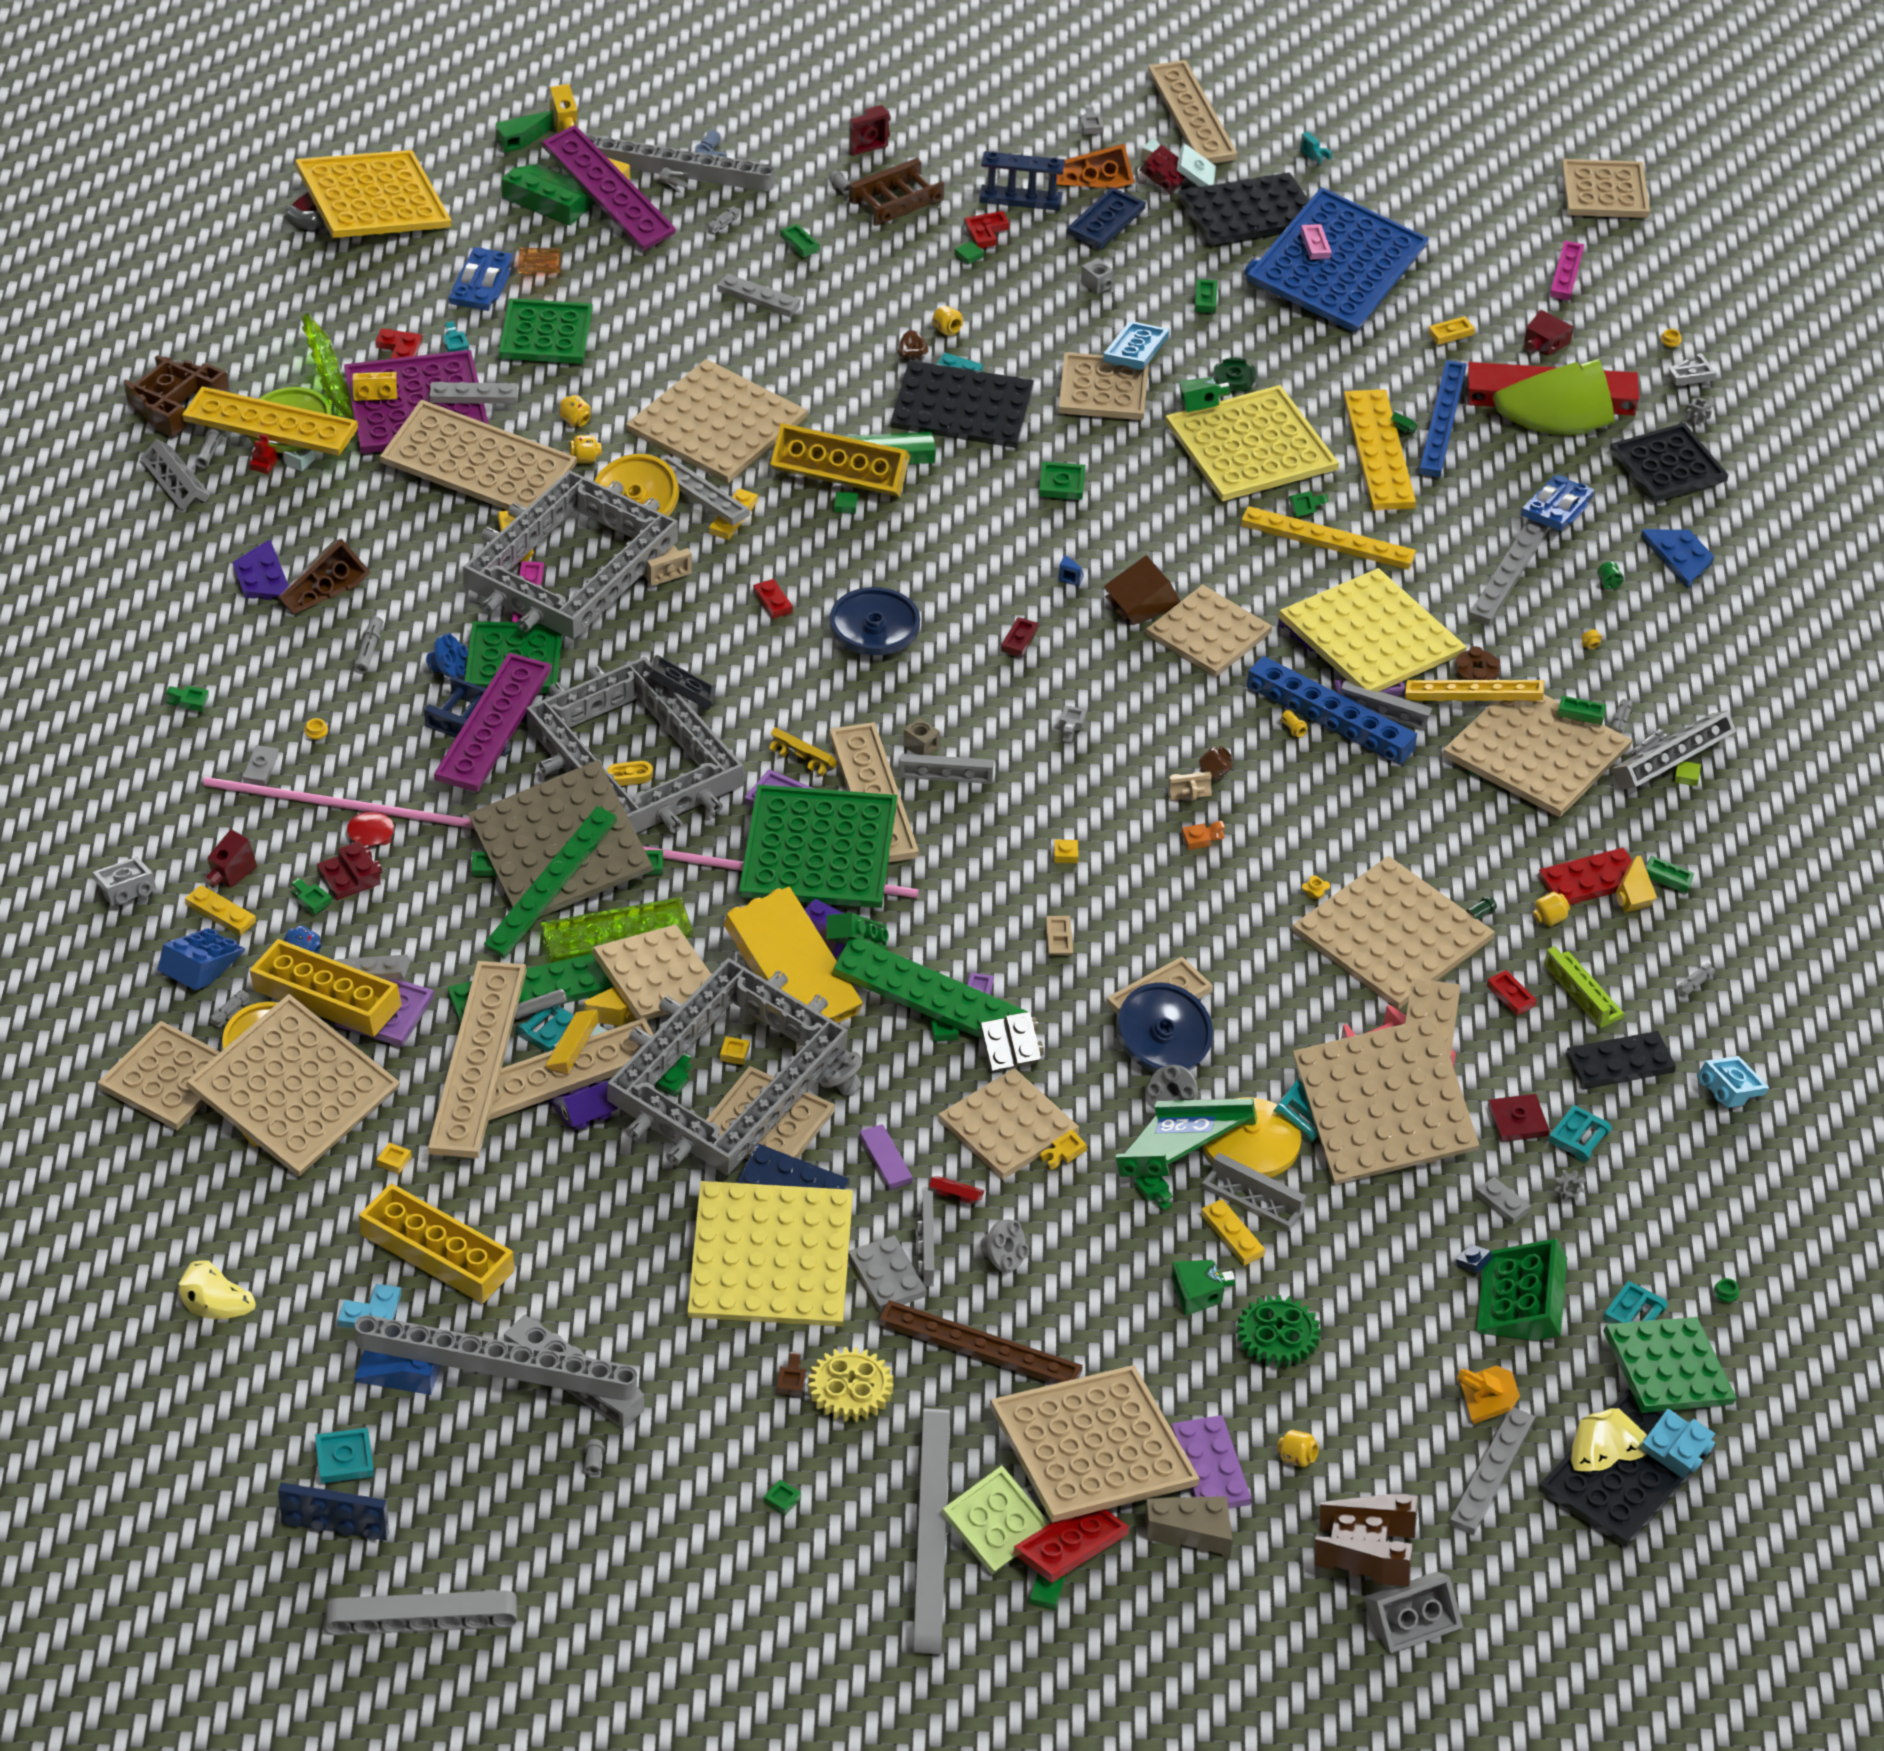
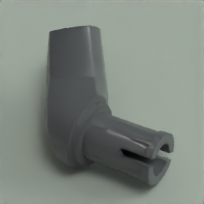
M292 205L288 207L283 215V218L292 225L305 230H318L322 228L324 222L319 211H302Z

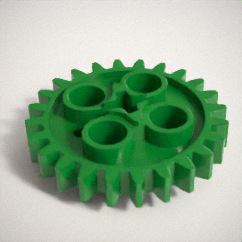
M1278 1294L1277 1299L1273 1300L1270 1295H1267V1301H1263L1258 1297L1257 1304L1249 1302L1248 1309L1243 1308L1242 1315L1238 1316L1236 1327L1237 1341L1242 1342V1350L1248 1349V1357L1257 1355V1363L1264 1359L1266 1360V1366H1269L1271 1362H1275L1276 1368H1279L1280 1363L1283 1362L1289 1368L1290 1361L1300 1365V1359L1302 1358L1307 1361L1309 1354H1314L1315 1348L1319 1346L1321 1329H1319L1320 1321L1315 1320L1316 1313H1309L1308 1305L1301 1308V1300L1292 1303L1291 1296H1288L1286 1300H1282L1281 1295Z

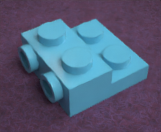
M1739 1056L1705 1061L1697 1075L1700 1083L1714 1093L1718 1102H1721L1728 1108L1745 1105L1748 1098L1765 1095L1769 1089Z
M1667 1409L1643 1441L1640 1449L1684 1479L1689 1471L1695 1473L1703 1460L1699 1457L1702 1453L1707 1456L1715 1445V1442L1712 1441L1715 1433L1694 1418L1688 1423L1670 1409Z

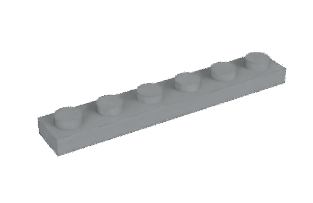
M668 455L661 458L673 469L680 491L731 525H735L750 516L748 507Z
M1514 1407L1508 1412L1453 1513L1449 1526L1473 1536L1475 1535L1534 1425L1536 1416Z

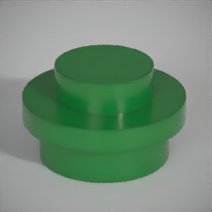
M1723 1278L1714 1286V1295L1722 1302H1734L1739 1297L1740 1290L1738 1284L1730 1278Z

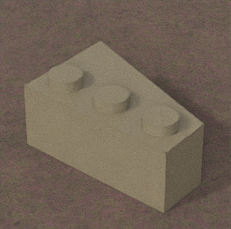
M1227 1496L1146 1499L1144 1519L1147 1540L1180 1547L1181 1545L1197 1548V1552L1205 1553L1207 1550L1222 1554L1223 1558L1230 1559L1233 1539Z

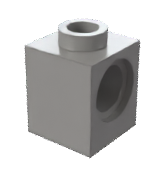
M1096 258L1082 265L1081 283L1095 294H1099L1113 287L1114 270Z

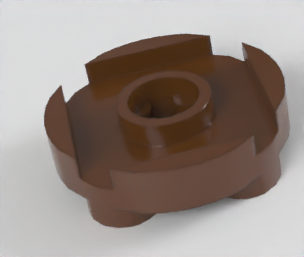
M1474 646L1470 650L1462 652L1456 658V676L1459 680H1497L1501 661L1491 653Z

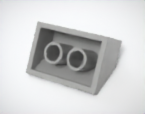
M1434 1572L1411 1580L1409 1587L1394 1586L1364 1597L1370 1622L1388 1653H1394L1463 1628L1450 1576L1440 1572Z

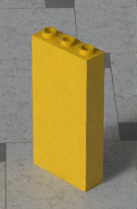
M790 886L782 890L780 888L776 889L769 896L762 899L755 898L748 905L741 908L735 907L727 913L724 927L753 973L768 981L777 970L781 971L779 977L784 973L788 978V982L781 990L806 1005L811 1002L815 995H821L819 1000L824 997L828 1002V1006L821 1011V1014L837 1024L859 1014L863 1004L862 1000L850 981L832 974L837 961Z

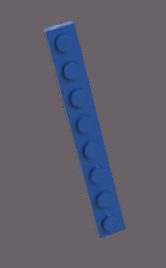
M1446 360L1419 474L1441 478L1467 363Z

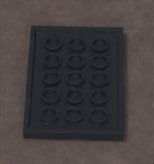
M1290 172L1179 190L1178 198L1209 245L1283 233L1309 202V199Z
M909 360L891 419V428L914 432H931L932 435L1017 448L1034 388V380Z
M1629 1388L1611 1407L1614 1409L1619 1408L1647 1435H1649L1665 1413V1411L1641 1413ZM1716 1443L1707 1456L1702 1453L1699 1457L1703 1460L1701 1465L1715 1451ZM1630 1445L1626 1451L1629 1452L1637 1449ZM1571 1450L1539 1484L1538 1491L1627 1548L1694 1473L1689 1471L1683 1479L1649 1454L1630 1461L1618 1459L1611 1467L1600 1471L1574 1470L1571 1462ZM1600 1454V1458L1598 1461L1600 1462L1602 1459H1607L1608 1457ZM1585 1457L1580 1462V1464H1583L1584 1462L1591 1463Z

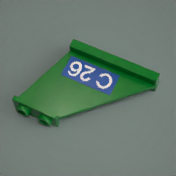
M1254 1098L1156 1101V1116L1125 1154H1116L1115 1158L1120 1177L1169 1176L1168 1164L1238 1125L1256 1124L1258 1118Z

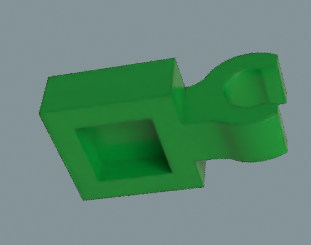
M1311 491L1288 496L1293 518L1315 513V506L1329 502L1327 494L1313 497Z
M187 685L185 690L170 686L166 692V695H168L166 703L173 706L180 703V708L202 712L209 698V690Z
M300 878L291 883L295 887L291 893L297 898V902L313 915L332 903V896L316 884L309 887Z
M684 1053L677 1060L675 1067H671L655 1083V1088L677 1097L689 1082V1074L687 1073L690 1071L692 1064L688 1062L692 1056Z
M1139 1176L1134 1179V1186L1147 1202L1154 1199L1162 1210L1172 1207V1204L1168 1201L1172 1198V1194L1169 1191V1185L1162 1176Z

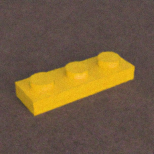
M740 488L732 496V498L748 507L749 511L758 502V494ZM717 516L709 526V534L729 540L744 519L735 525H731Z
M203 885L198 886L185 898V904L239 936L256 923L255 915Z
M1223 1199L1201 1208V1216L1243 1266L1265 1256V1248Z

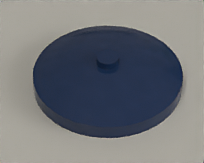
M881 587L860 588L843 595L835 602L830 612V629L835 639L852 651L867 655L891 654L906 648L916 639L920 629V613L914 602L900 592Z
M1155 982L1136 988L1126 997L1117 1015L1116 1028L1122 1047L1137 1064L1152 1072H1156L1167 1065H1179L1190 1071L1201 1063L1212 1044L1213 1026L1206 1008L1192 993L1174 984Z

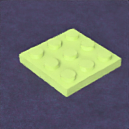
M1003 1466L993 1471L944 1507L940 1512L991 1575L1017 1557L1013 1554L1015 1545L1050 1524Z

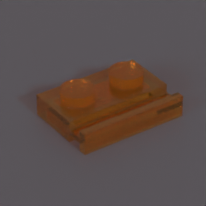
M519 248L518 272L560 273L561 248Z

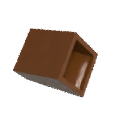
M1147 555L1104 586L1107 592L1105 598L1112 607L1116 605L1118 607L1117 612L1124 621L1128 619L1133 625L1165 614L1181 602L1171 582Z

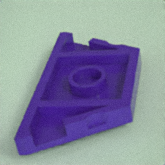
M267 540L232 562L233 570L244 598L272 600L273 597H278L289 586L271 540Z

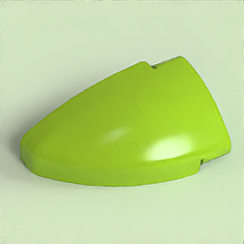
M1599 359L1582 364L1574 362L1506 387L1496 392L1493 396L1496 409L1502 416L1525 428L1552 435H1581L1591 433L1594 429L1614 424L1611 396Z

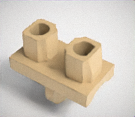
M1201 771L1194 772L1193 774H1174L1169 776L1170 800L1190 798L1191 801H1195L1197 797L1212 796L1211 773H1203Z

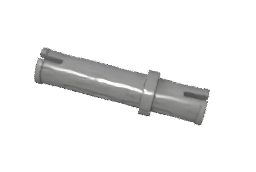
M211 428L207 431L206 440L195 459V464L199 468L204 469L208 467L217 446L223 441L225 430Z
M372 616L369 619L367 630L362 635L363 642L354 665V670L359 674H366L368 672L375 646L381 638L380 631L383 626V620L378 616Z

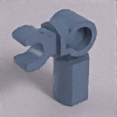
M710 130L701 144H697L695 147V152L727 157V154L724 152L714 151V148L721 139L720 133L714 130Z

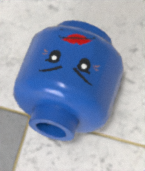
M303 925L295 929L291 928L284 937L285 942L316 954L319 953L322 946L320 936Z

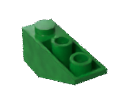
M553 110L495 123L496 140L503 152L507 153L524 149L554 128Z
M855 913L827 915L828 940L847 944L849 938H860L883 949H887V941L889 939L887 925Z

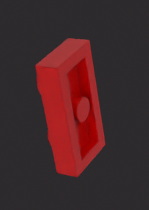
M774 579L753 585V592L772 619L793 613V605Z
M1507 970L1487 980V987L1516 1016L1536 1006L1537 999Z
M940 1176L931 1177L929 1187L936 1189L935 1193L950 1197V1193L960 1196V1201L973 1204L974 1201L982 1200L985 1191Z

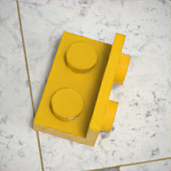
M353 373L354 400L396 399L397 373Z

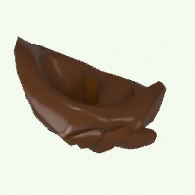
M908 330L903 334L897 352L901 358L906 357L907 360L915 361L920 360L922 355H926L929 349L924 338L917 331Z

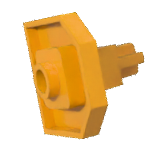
M1493 1366L1477 1373L1465 1369L1459 1370L1457 1380L1461 1383L1473 1424L1511 1411L1520 1397L1512 1371L1499 1366Z

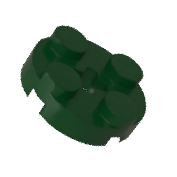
M1226 358L1222 360L1221 364L1218 365L1217 363L1215 365L1213 378L1216 384L1228 383L1230 391L1248 392L1255 383L1256 369L1253 365L1246 364V360L1242 358Z

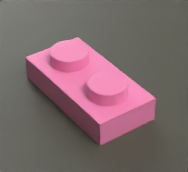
M1321 224L1301 225L1300 233L1310 259H1330L1332 252Z

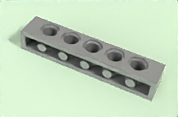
M1728 711L1709 714L1611 768L1619 789L1634 788L1735 733V726Z
M523 1315L504 1333L505 1342L588 1357L578 1347L571 1346L558 1334L550 1332L539 1321L532 1320L526 1315ZM638 1387L636 1395L629 1400H619L564 1389L623 1430L644 1411V1394Z

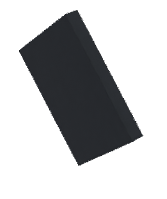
M655 655L648 677L709 710L713 704L715 686L661 656Z

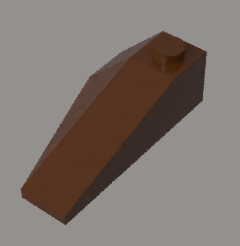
M339 539L329 544L278 598L292 614H295L356 587L371 572L344 540Z

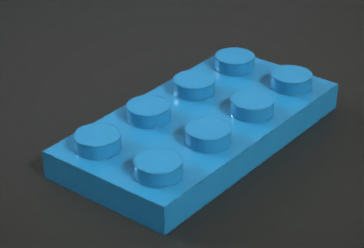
M1129 321L1104 352L1103 361L1110 362L1111 365L1130 366V368L1135 370L1144 369L1169 337V329Z

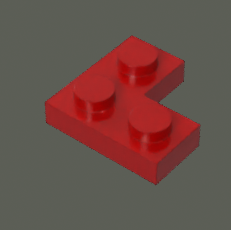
M1003 211L964 218V226L974 244L979 248L996 246L997 238L994 232L1009 230L1010 226Z
M381 328L375 343L376 348L393 350L390 359L416 356L423 338L422 334Z

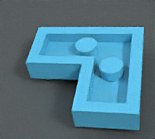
M375 1284L370 1304L344 1300L338 1318V1327L355 1329V1321L364 1315L394 1320L402 1294L401 1287Z

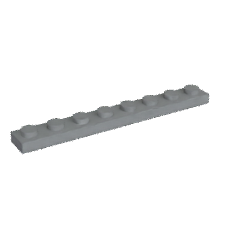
M1528 519L1470 611L1469 619L1490 626L1551 527Z

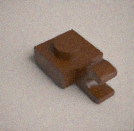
M790 1352L788 1367L780 1366L776 1394L803 1397L806 1369L800 1368L801 1353Z

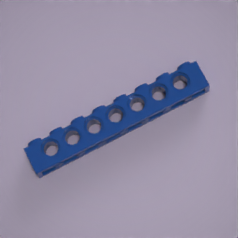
M1262 656L1248 670V688L1399 765L1415 750L1416 732L1265 656Z

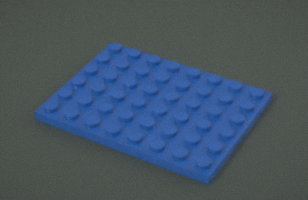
M1321 187L1252 268L1246 280L1357 333L1428 245L1429 238ZM1321 224L1332 252L1330 259H1310L1300 233L1301 225Z

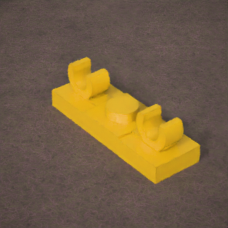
M776 727L770 733L776 739L769 747L772 752H775L779 746H782L779 754L782 757H786L789 752L788 747L794 749L793 754L803 760H806V758L811 759L807 766L810 771H813L815 766L820 765V769L817 772L820 776L825 775L827 771L826 766L835 769L838 763L832 755Z

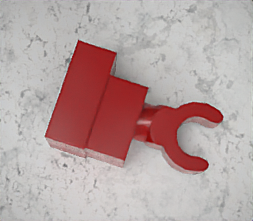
M260 434L259 442H254L255 449L251 453L250 470L269 474L277 463L276 448L268 446L269 437Z

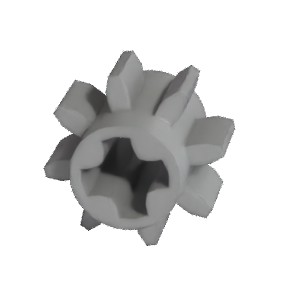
M1703 398L1692 399V404H1686V418H1689V421L1693 424L1700 425L1705 423V419H1711V404H1708Z
M1575 1169L1572 1174H1568L1563 1170V1175L1560 1178L1555 1177V1180L1559 1183L1555 1191L1557 1193L1564 1192L1562 1198L1565 1201L1569 1196L1577 1201V1195L1580 1192H1586L1582 1188V1184L1586 1182V1179L1584 1177L1577 1179L1578 1171ZM1570 1180L1574 1182L1571 1190L1567 1188L1568 1181Z

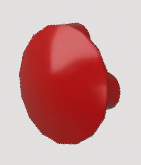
M379 812L358 814L347 825L349 838L353 840V843L360 841L363 846L387 845L391 842V836L394 832L392 820Z

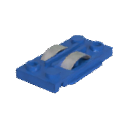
M473 247L449 295V304L490 311L491 303L499 299L511 274L509 269L514 261V254Z
M1554 475L1522 508L1521 516L1561 531L1567 524L1573 523L1588 507L1587 502L1593 497L1595 489L1589 488L1586 484L1568 480L1565 476Z

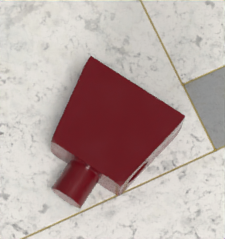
M1540 310L1526 328L1525 349L1529 353L1539 351L1544 355H1551L1571 343L1574 326Z
M230 829L209 854L207 860L211 871L204 877V881L212 888H215L220 882L228 887H233L257 867L249 839Z

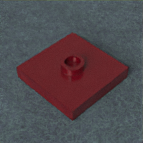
M1536 1094L1488 1099V1108L1500 1142L1549 1136L1550 1130Z

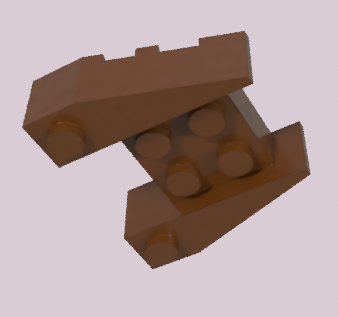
M155 356L156 367L136 383L124 380L127 402L157 431L174 437L187 426L182 416L184 406L180 403L191 394H197L201 387L230 392L226 371L211 364L203 363L201 366L193 365L192 361L184 360L183 363L173 362L171 358Z
M1387 1494L1320 1502L1319 1531L1332 1532V1537L1315 1536V1565L1334 1570L1335 1567L1349 1570L1351 1576L1360 1578L1361 1574L1373 1577V1582L1382 1585L1409 1587L1412 1544L1399 1541L1387 1542L1388 1536L1415 1538L1418 1496Z

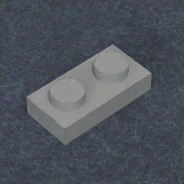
M1495 1177L1480 1186L1476 1191V1196L1512 1225L1530 1212L1531 1206Z

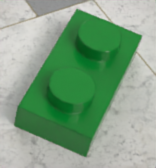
M1197 279L1195 312L1216 313L1217 280Z

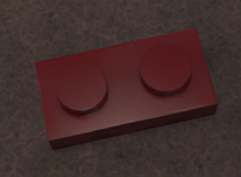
M1017 617L1001 644V652L1022 658L1038 631L1039 623Z

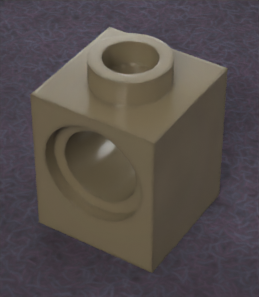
M919 718L904 729L903 746L918 755H931L939 749L940 731Z

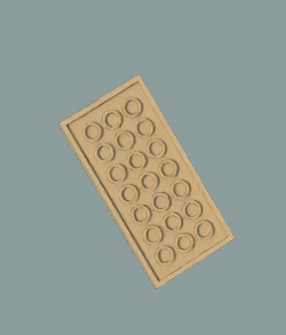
M420 400L381 454L380 462L508 510L510 505H513V502L528 508L568 470L572 471L577 464V457Z

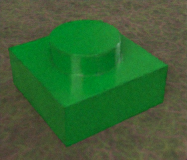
M1394 411L1391 420L1395 422V427L1404 433L1407 430L1414 433L1418 425L1412 419Z

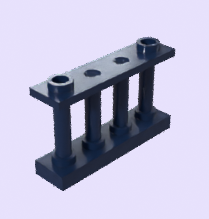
M984 151L981 167L988 168L987 184H982L979 203L1060 211L1063 192L1056 191L1057 174L1063 175L1065 159ZM996 168L1008 170V186L995 185ZM1016 171L1029 172L1028 189L1016 187ZM1037 172L1049 174L1048 191L1036 189Z
M452 676L450 678L451 696L441 708L429 704L424 709L425 727L456 738L486 689ZM459 699L470 702L469 706L460 716L449 712ZM527 712L521 720L525 724H527ZM510 740L501 753L504 757L510 752Z

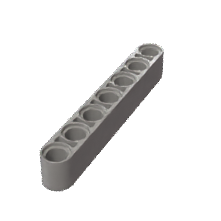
M511 1591L335 1598L328 1601L326 1605V1630L333 1635L506 1628L517 1623V1596Z

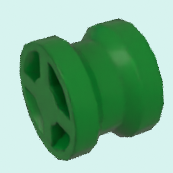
M1609 561L1599 566L1597 574L1606 589H1615L1623 583L1624 576L1619 571L1617 563Z

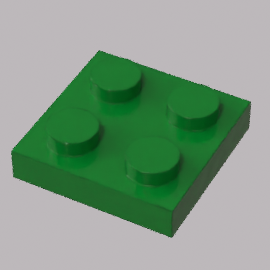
M1042 461L1039 497L1082 500L1085 465Z

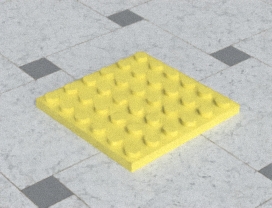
M1281 385L1222 400L1215 407L1188 413L1185 410L1166 415L1165 423L1221 501L1335 471L1339 467V462Z
M1379 568L1281 609L1278 615L1288 627L1352 685L1374 692L1382 691L1456 658L1462 652H1465L1467 648Z
M700 1181L688 1318L843 1327L853 1190Z

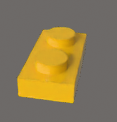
M1464 316L1428 326V334L1437 345L1472 336L1475 334V328Z

